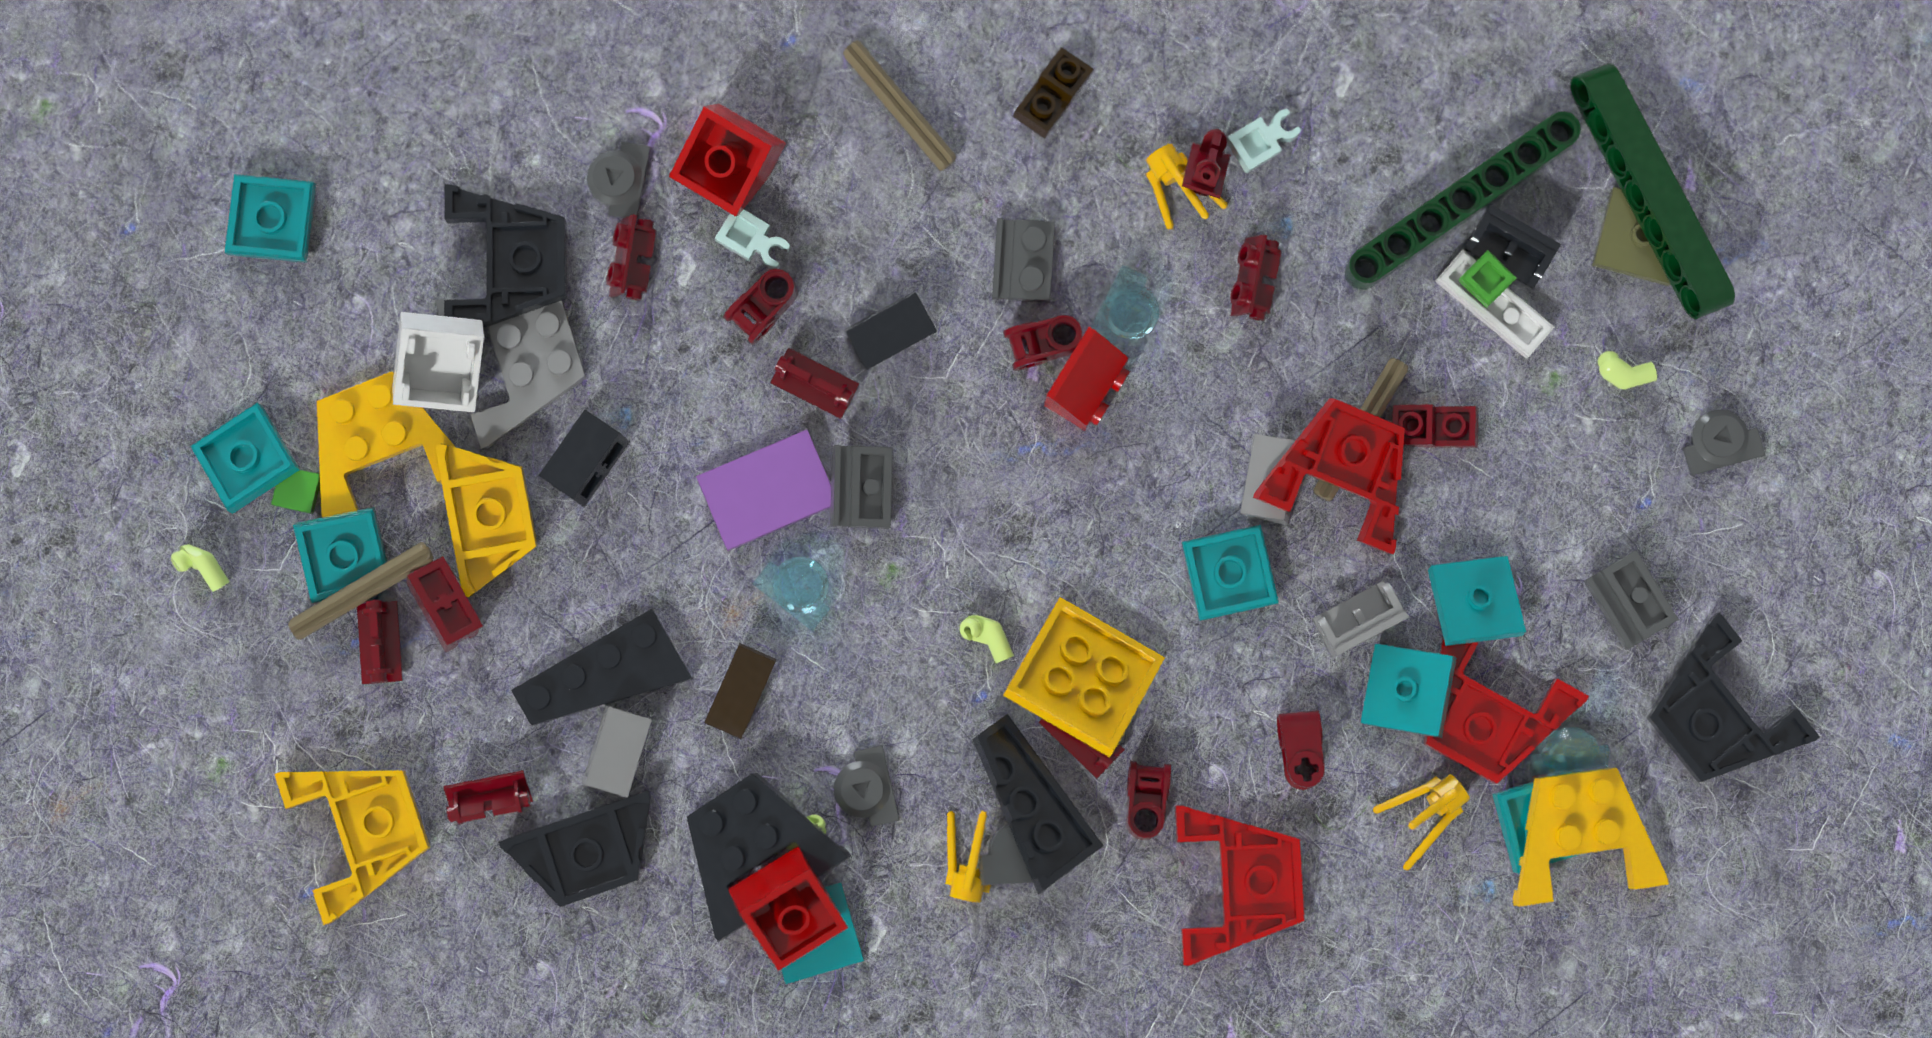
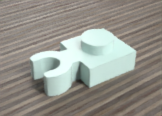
M1288 109L1277 112L1271 119L1269 126L1259 117L1227 137V145L1246 174L1277 156L1282 151L1277 141L1290 142L1301 132L1299 126L1292 131H1285L1281 128L1280 121L1290 114Z
M744 209L739 216H734L730 213L715 237L716 242L748 261H751L755 252L759 253L765 265L771 269H778L780 264L770 258V251L775 247H780L787 252L791 249L789 243L781 237L768 238L766 235L770 230V225Z

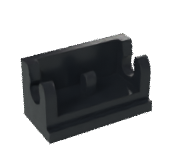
M1490 205L1484 212L1463 250L1477 258H1480L1488 250L1516 277V280L1533 289L1537 282L1541 280L1561 244L1497 207Z
M911 292L843 330L866 370L937 332L916 292Z
M584 410L538 476L585 508L630 441L617 430L587 410Z

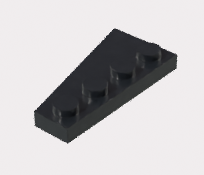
M1008 714L972 739L1038 894L1104 846Z

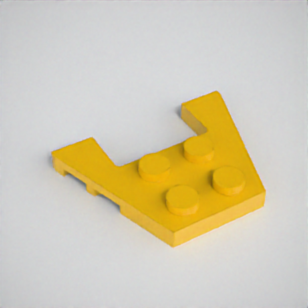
M392 371L317 401L322 517L359 510L347 480L349 474L419 446L424 447L438 483H441L434 445L443 443L453 447L456 446L423 407L393 405L392 385L394 373Z
M1604 768L1534 778L1525 830H1528L1524 855L1520 857L1519 861L1521 872L1518 889L1514 890L1513 906L1520 907L1554 902L1549 866L1551 858L1623 848L1628 889L1635 890L1669 885L1668 877L1617 768Z
M404 770L278 772L274 774L285 809H290L326 796L341 838L352 875L343 880L312 890L323 925L333 923L431 848Z

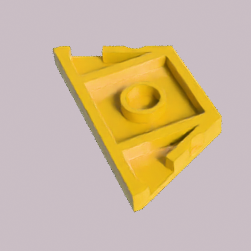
M447 444L434 445L460 584L466 597H470L538 546L524 470L519 465Z

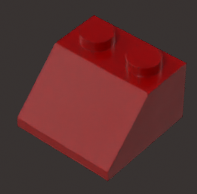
M720 103L704 106L668 177L732 215L739 216L769 178L786 142Z
M1089 326L1048 391L1044 406L1084 431L1090 422L1097 426L1109 408V405L1103 401L1111 388L1118 392L1130 374V371L1124 368L1129 358L1099 332Z
M799 846L728 889L740 916L778 971L848 928L823 883L815 875Z

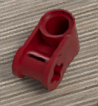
M768 270L727 309L723 318L727 322L733 321L749 336L748 342L754 345L769 332L777 319L794 303L798 292L796 284L784 270ZM775 280H784L788 283V292L780 299H772L768 296V287ZM744 313H748L756 321V324H753Z
M1059 315L1038 322L1016 325L1004 330V338L1009 339L1015 362L1012 364L1013 370H1025L1042 365L1047 361L1070 356L1082 338V328L1079 322L1071 316ZM1061 326L1070 327L1076 334L1075 339L1068 345H1060L1053 339L1055 330ZM1022 339L1026 340L1029 350L1028 354L1025 353Z
M1319 711L1277 714V733L1279 746L1282 750L1285 779L1291 787L1297 790L1310 789L1322 780L1325 771L1322 750L1323 734ZM1301 760H1305L1307 767H1313L1314 773L1307 777V781H1304L1301 774H1295L1294 768L1301 765Z
M1130 760L1127 780L1126 827L1129 833L1137 839L1149 840L1158 835L1163 829L1166 801L1168 800L1170 789L1171 764H1164L1163 767L1138 765L1137 761ZM1140 778L1157 780L1158 782L1141 781ZM1148 810L1154 814L1156 826L1152 831L1142 832L1135 826L1134 817L1138 811Z

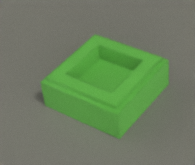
M1487 250L1458 281L1487 308L1516 277Z
M303 470L297 471L275 486L271 505L313 514L320 488V474Z

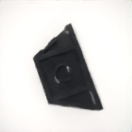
M647 790L499 841L500 848L505 853H508L524 869L523 871L546 891V894L559 907L638 881L651 801L650 791Z

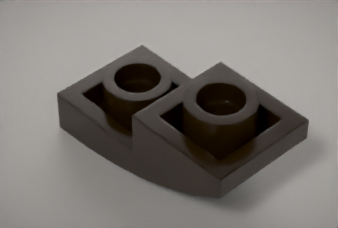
M1061 47L1042 71L1037 83L1016 108L1013 117L1046 139L1086 84L1094 69Z
M739 643L704 723L742 739L776 659Z

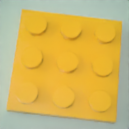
M1060 597L1003 696L1110 757L1165 657Z

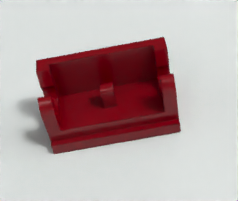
M444 556L407 575L406 584L445 653L456 648L462 640L468 637L470 639L479 633V629L483 628L481 621Z

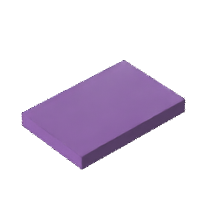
M808 430L799 432L696 476L727 551L831 508V484Z

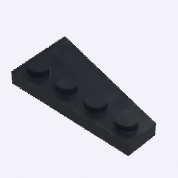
M650 609L511 691L530 725L534 726L676 683L689 681L693 678L654 610Z

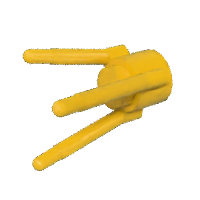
M1171 143L1159 148L1146 158L1145 161L1151 170L1145 175L1153 187L1161 215L1168 230L1173 229L1174 225L1160 183L1161 181L1166 186L1177 182L1203 219L1209 217V213L1196 193L1191 189L1182 187L1188 162L1183 152L1178 153ZM1209 196L1222 209L1228 207L1227 202L1222 197L1219 199Z
M1451 774L1442 781L1435 776L1427 783L1373 807V812L1378 814L1431 792L1426 797L1430 806L1409 822V829H1415L1435 813L1440 816L1444 815L1404 863L1403 868L1406 871L1410 870L1450 822L1463 813L1461 806L1470 800L1465 788Z
M953 811L947 813L948 872L945 884L951 885L950 897L981 903L983 892H990L991 885L981 886L980 868L977 867L987 818L985 811H981L978 816L968 865L960 864L958 872L955 813Z

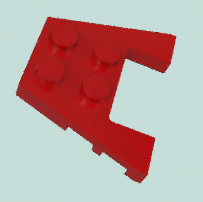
M1329 398L1258 487L1253 498L1283 511L1290 512L1304 475L1308 474L1368 499L1370 507L1356 541L1394 555L1397 542L1396 539H1393L1395 515H1399V507L1396 506L1397 482L1401 480L1405 428L1340 400Z
M1443 637L1440 654L1454 656L1457 659L1443 736L1440 738L1425 735L1424 745L1494 784H1498L1589 698L1585 693L1556 678L1553 680L1537 712L1533 714L1464 675L1463 671L1479 642L1445 646Z
M1175 806L1177 843L1219 842L1223 904L1222 926L1181 928L1183 966H1191L1199 961L1305 921L1300 839L1186 806Z

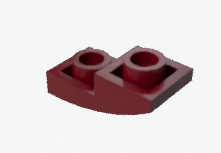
M1393 405V423L1405 428L1404 446L1478 448L1479 408L1477 406Z

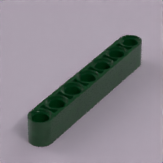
M1607 63L1572 77L1570 90L1574 102L1686 313L1691 318L1698 319L1733 305L1735 291L1732 282L1617 67Z
M1566 111L1552 114L1362 246L1351 256L1346 264L1345 277L1347 282L1359 290H1366L1375 286L1567 152L1578 140L1581 133L1579 120L1573 114ZM1559 125L1565 128L1568 133V140H1556L1551 134L1550 127ZM1525 147L1531 149L1536 156V163L1527 164L1520 160L1518 149ZM1496 170L1502 174L1504 179L1503 186L1495 187L1490 185L1486 180V171ZM1457 192L1467 194L1471 199V208H1458L1453 201V194ZM1421 216H1434L1439 222V230L1436 232L1426 231L1420 223ZM1392 237L1402 239L1407 246V252L1403 255L1392 253L1388 247V239ZM1359 260L1369 261L1374 267V276L1370 278L1360 276L1355 270V262Z

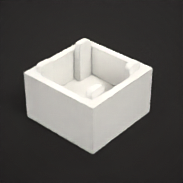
M401 312L392 385L393 405L475 412L484 341L482 320Z

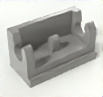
M1254 434L1240 511L1242 515H1247L1251 519L1288 525L1290 512L1254 499L1253 495L1296 440Z
M1383 580L1312 618L1334 658L1409 618V616L1403 609L1391 585Z
M605 706L581 784L628 798L652 719Z

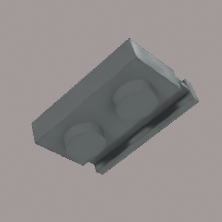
M997 218L992 299L1050 303L1054 221L1006 220Z
M832 446L830 527L891 528L892 447Z
M1637 550L1584 580L1585 585L1625 650H1629L1679 620Z

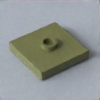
M1613 187L1609 195L1591 266L1670 286L1671 284L1621 189Z

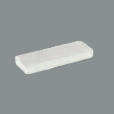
M1462 250L1435 282L1527 359L1554 329V326L1508 287L1487 308L1484 307L1458 281L1476 262L1472 256L1465 250Z

